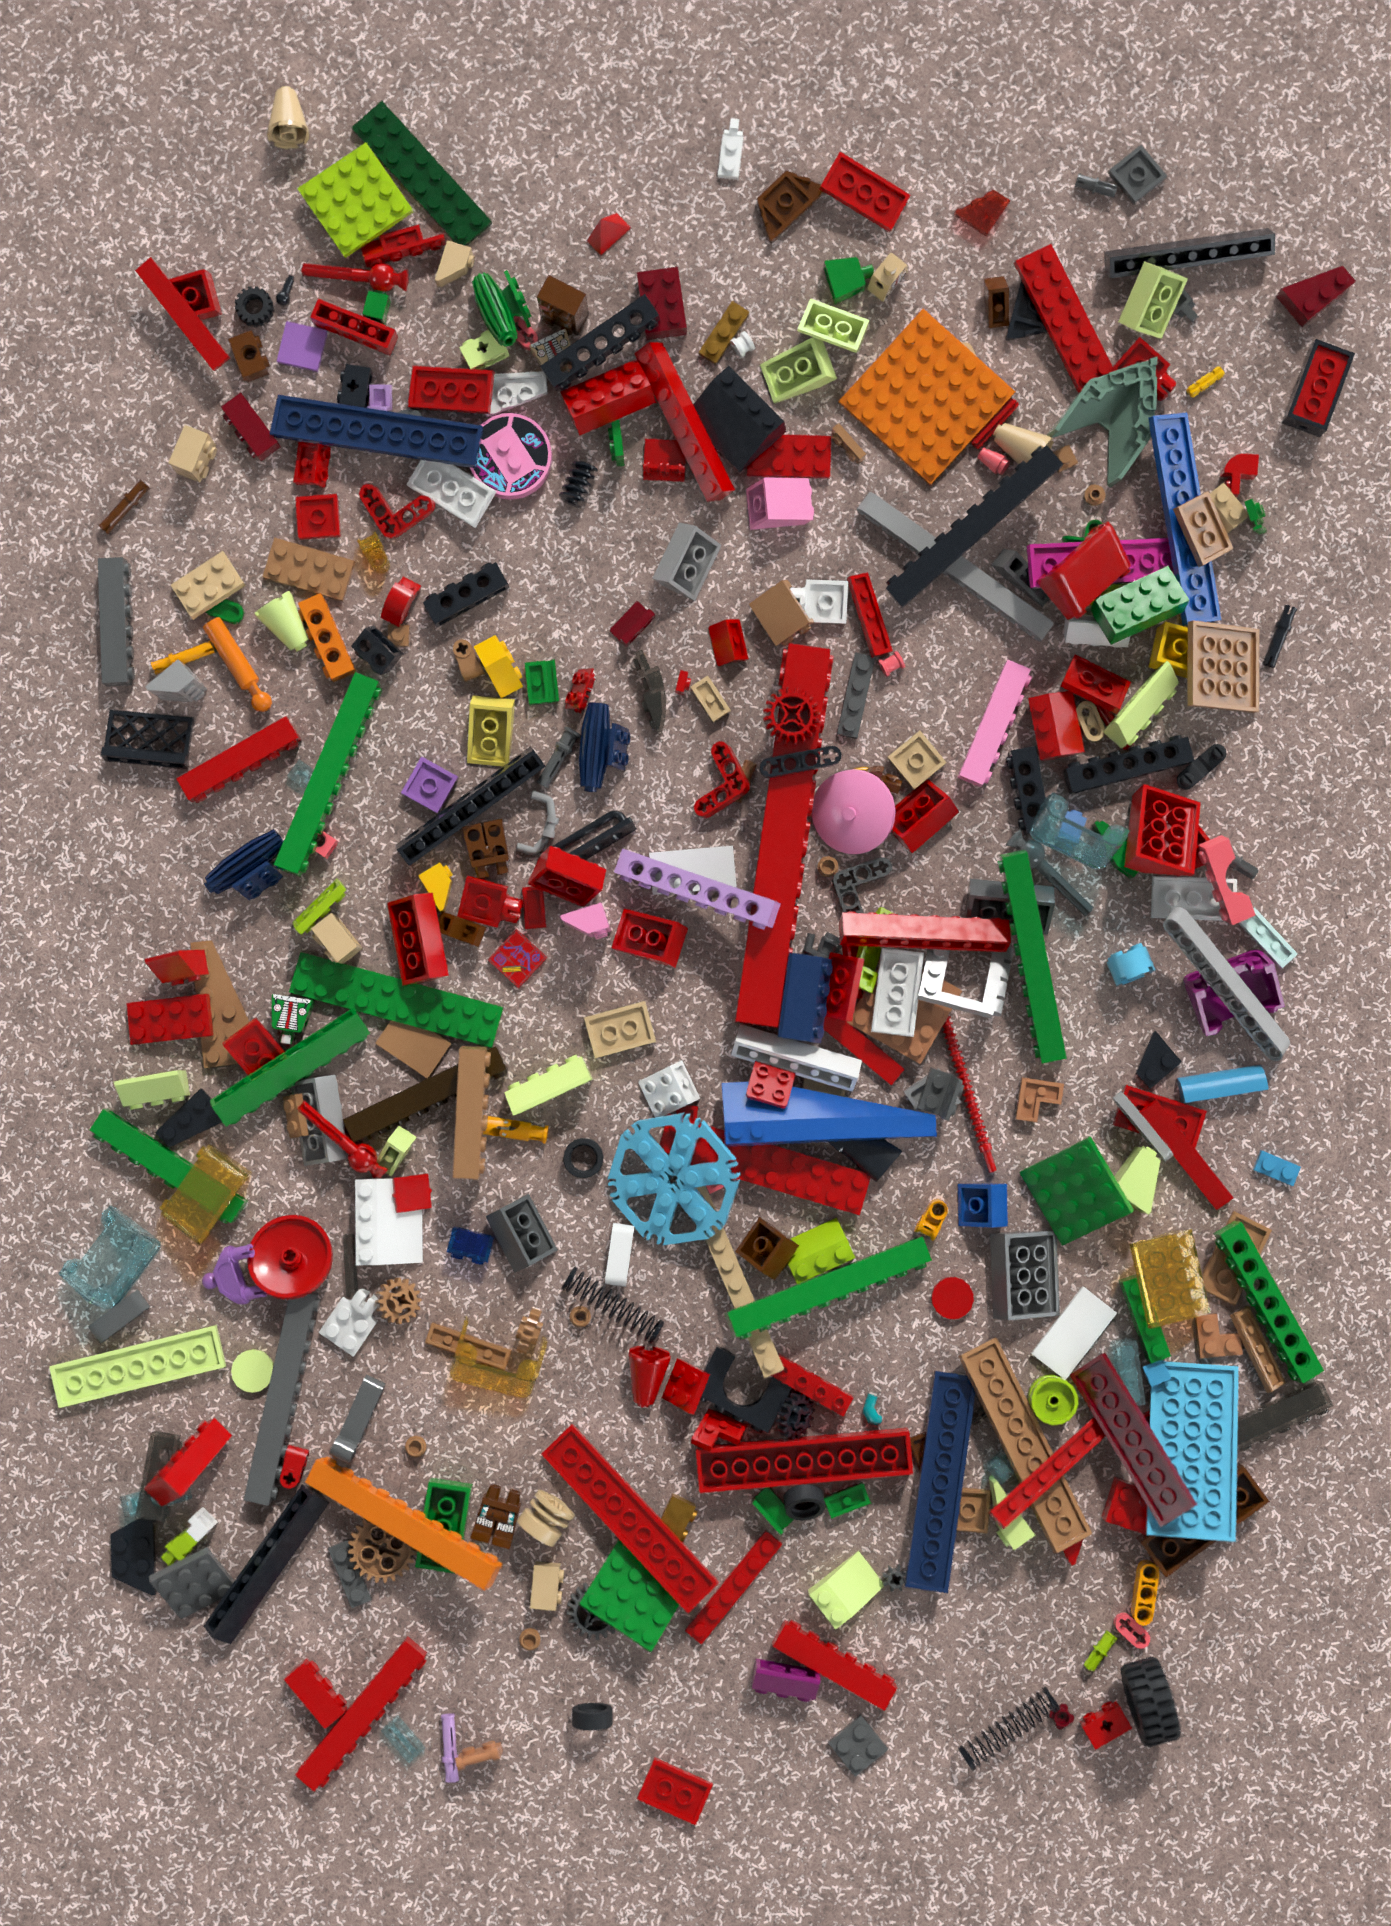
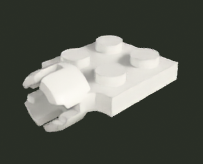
M806 579L805 587L790 588L810 619L812 618L814 623L846 624L848 581Z
M362 1288L355 1293L351 1300L342 1297L319 1331L321 1335L353 1357L378 1322L373 1317V1312L379 1305L375 1303V1300L379 1299L373 1294L365 1302L364 1300L370 1291Z

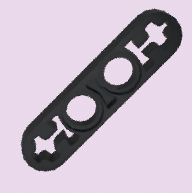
M827 746L771 757L761 762L760 773L765 778H775L831 767L840 762L842 753L836 746ZM830 750L834 754L837 753L838 756L835 757L834 761L826 758L823 759L825 764H820L821 757L818 752H823L822 756L828 755ZM809 754H813L817 758V763L813 766H809L805 762V757ZM788 758H792L796 762V767L792 770H788L784 766V761ZM777 760H781L780 767L783 772H778L779 768L773 769L771 774L763 770L766 767V763L775 766L778 765Z

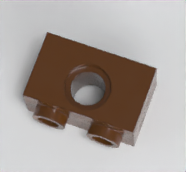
M252 330L228 339L242 378L246 383L269 375L267 368L271 366L267 356H262L260 349L263 348L259 336L255 337ZM249 353H256L253 359H246Z

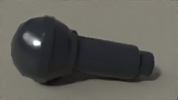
M288 275L282 290L276 294V302L281 306L288 305L290 302L289 293L294 283V276Z

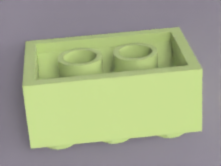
M1144 262L1118 322L1135 331L1162 339L1188 278Z
M810 299L797 331L857 353L864 339L869 320Z
M176 1070L114 1081V1086L123 1107L130 1106V1110L143 1108L144 1103L151 1102V1106L164 1104L163 1100L172 1099L173 1103L184 1101V1096H190L186 1070Z

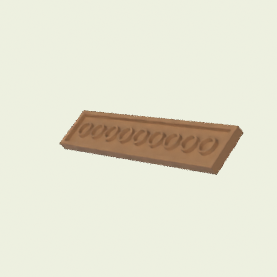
M997 1337L958 1357L1019 1483H1021L1048 1459L1053 1452ZM1064 1475L1031 1504L1053 1553H1058L1092 1534Z

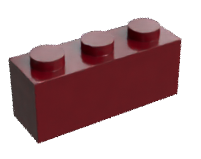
M241 392L221 406L225 412L222 417L229 426L233 423L237 430L234 433L241 442L244 440L247 442L249 447L246 449L253 459L258 457L262 462L281 448L278 441L273 435H270L269 429Z

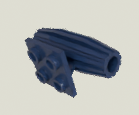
M588 703L581 728L578 762L580 787H584L585 792H597V789H601L607 764L618 770L625 771V766L628 765L629 761L627 745L630 744L631 740L629 729L616 723H612L610 726L609 705L605 703Z
M275 829L250 840L224 858L205 877V887L210 893L215 892L216 894L233 887L248 900L259 897L265 889L276 885L283 878V875L270 862L278 855L284 840Z

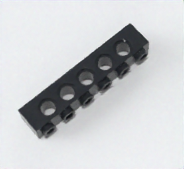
M644 294L540 367L556 392L560 389L563 391L572 384L571 381L577 377L580 379L589 373L588 370L594 365L598 367L606 361V357L613 353L615 355L622 351L626 343L629 341L633 343L638 340L642 332L654 329L659 324V314ZM634 317L642 318L641 323L638 325H633L631 320ZM616 329H623L625 331L621 337L613 335ZM599 341L607 342L606 347L603 349L596 347ZM584 352L590 354L586 361L579 360L580 354ZM566 364L572 366V370L568 373L561 371L562 367Z
M1181 735L1168 738L1169 742L1161 743V740L1148 743L1149 747L1141 749V746L1138 745L1128 748L1129 752L1123 754L1120 751L1109 753L1107 758L1100 759V756L1089 758L1088 763L1080 764V761L1067 764L1068 768L1064 769L1063 773L1069 795L1190 764L1195 760L1189 738H1182ZM1165 748L1173 752L1172 758L1165 757ZM1144 754L1152 756L1153 762L1151 764L1144 761ZM1124 759L1131 760L1133 764L1132 769L1124 767ZM1104 764L1112 767V774H1106L1103 771ZM1084 769L1091 771L1092 778L1090 780L1083 777L1082 772Z

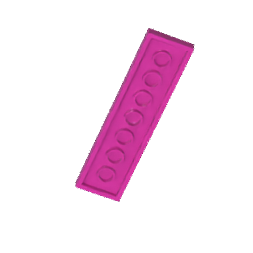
M1168 538L1120 540L1131 563L1129 567L1131 571L1123 578H1117L1112 584L1131 583L1169 566L1174 574ZM1082 542L1027 545L1030 588H1041L1036 580L1043 574L1047 575L1055 565L1059 564Z

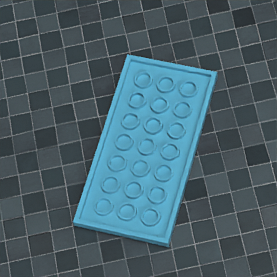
M1163 1361L1171 1380L1156 1385L1150 1390L1149 1426L1196 1501L1197 1506L1165 1526L1160 1527L1147 1505L1146 1535L1235 1542L1239 1366Z

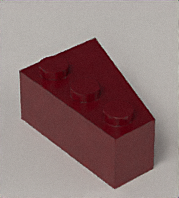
M1342 265L1281 288L1276 297L1298 324L1304 327L1347 292L1356 280Z

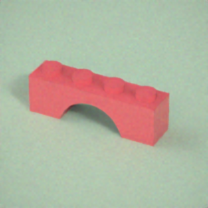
M1220 835L1199 844L1201 852H1198L1201 862L1206 865L1207 871L1205 875L1209 883L1213 885L1214 890L1212 894L1215 901L1219 902L1221 907L1219 914L1222 920L1235 925L1255 916L1249 896L1242 892H1232L1227 886L1226 871L1230 863L1235 859L1229 839Z

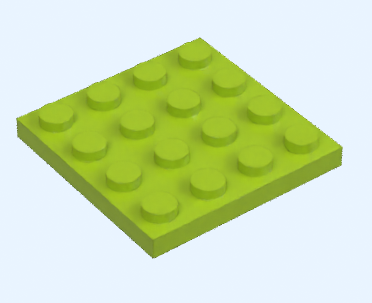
M366 142L297 188L344 258H347L413 213L412 207Z

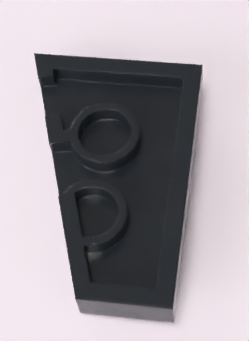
M200 1088L155 1133L170 1148L222 1123V1121L211 1106L210 1100L212 1098L203 1088Z

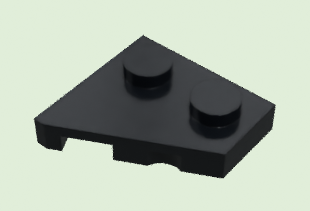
M1154 1031L1135 1073L1147 1088L1151 1089L1182 1061L1161 1036Z

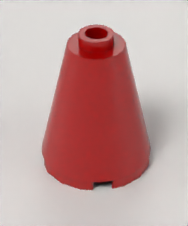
M640 1345L634 1346L629 1350L633 1401L639 1407L648 1408L656 1400L671 1360L670 1353L665 1349L652 1346L653 1350H644L645 1346Z

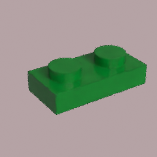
M863 1482L824 1497L831 1519L871 1504Z

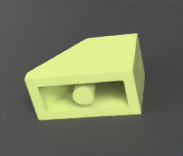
M398 1126L386 1141L376 1161L380 1166L388 1168L386 1174L391 1177L417 1138L401 1126Z

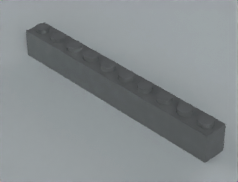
M312 1292L304 1297L288 1300L244 1501L267 1506L272 1503V1500L276 1501L279 1488H276L277 1479L280 1480L283 1468L280 1464L288 1447L285 1445L286 1437L290 1438L293 1428L290 1420L291 1416H295L297 1404L294 1402L296 1395H300L302 1383L299 1382L300 1375H304L307 1362H304L305 1353L308 1354L311 1348V1341H308L310 1332H314L316 1320H313L314 1312H318L321 1299H318L319 1293Z

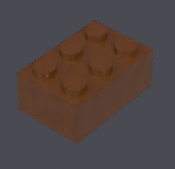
M548 275L537 295L542 321L550 326L555 324L561 327V330L566 329L568 335L573 333L578 336L589 315L586 293Z

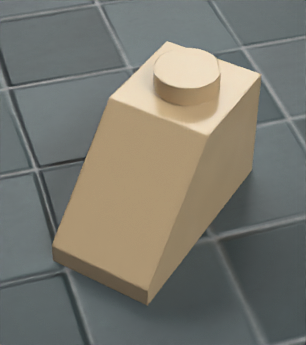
M447 240L435 277L438 287H443L466 275L468 268L473 267L475 256H473L471 247Z

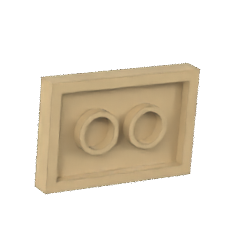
M224 551L171 584V587L193 620L246 586Z
M645 1001L584 1017L595 1058L656 1042Z

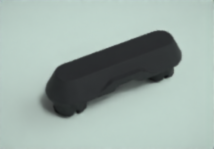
M1221 744L1210 746L1179 773L1176 779L1177 785L1183 790H1189L1226 758L1225 747Z

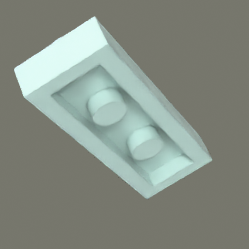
M1253 908L1255 916L1239 922V924L1281 969L1297 953L1260 912Z

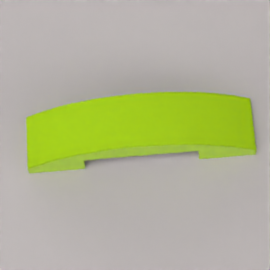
M879 907L876 911L877 914L893 913L883 907ZM859 946L856 957L864 959L859 988L866 992H873L878 977L875 969L881 954V948L883 947Z

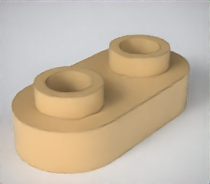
M1081 702L1076 709L1083 736L1089 742H1098L1105 735L1103 733L1105 727L1098 710L1092 702ZM1083 709H1087L1089 711L1088 716H1084L1082 714ZM1090 729H1096L1097 735H1091Z

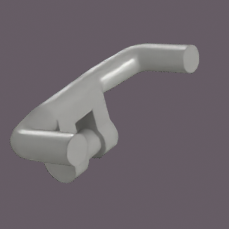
M532 791L530 798L546 803L548 816L542 837L535 846L531 847L517 843L515 851L528 855H537L545 847L549 839H554L555 826L558 825L559 818L556 817L553 799L549 795Z

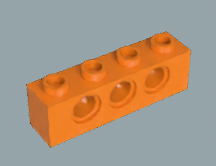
M319 593L298 602L300 618L302 622L306 621L308 628L305 629L310 641L314 640L317 646L314 648L316 656L319 660L322 659L325 664L322 669L326 678H331L333 682H336L357 672L324 596ZM321 615L322 621L319 624H313V618ZM329 634L331 636L328 643H321L323 635ZM331 654H339L336 662H329Z

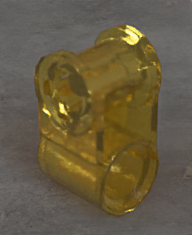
M376 531L363 540H357L372 569L380 574L387 572L390 568V561ZM379 558H383L384 563L380 566H376L375 561Z

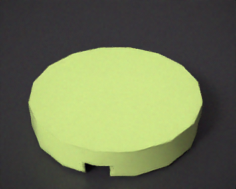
M246 1350L238 1355L232 1364V1379L237 1387L243 1391L251 1393L261 1391L270 1384L274 1363L261 1350Z

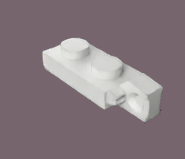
M731 118L730 129L724 130L718 177L737 180L739 178L743 145V132L738 131L739 119Z

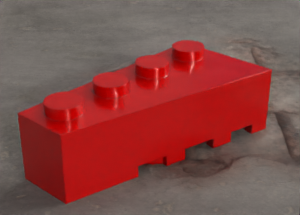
M216 1418L208 1422L206 1420L202 1421L196 1428L197 1432L185 1440L184 1446L170 1458V1461L144 1488L161 1506L180 1498L232 1437Z

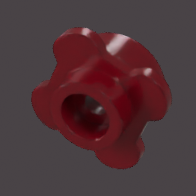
M1065 1703L1059 1705L1061 1710H1056V1713L1049 1712V1716L1055 1721L1057 1729H1063L1070 1723H1073L1075 1719L1074 1715L1068 1711V1706Z

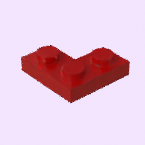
M708 1408L691 1438V1444L709 1452L718 1437L738 1445L747 1429V1425Z

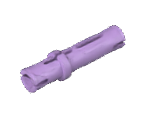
M453 1713L441 1715L444 1748L442 1762L445 1764V1782L447 1783L459 1781L455 1758L459 1755H457L455 1714Z

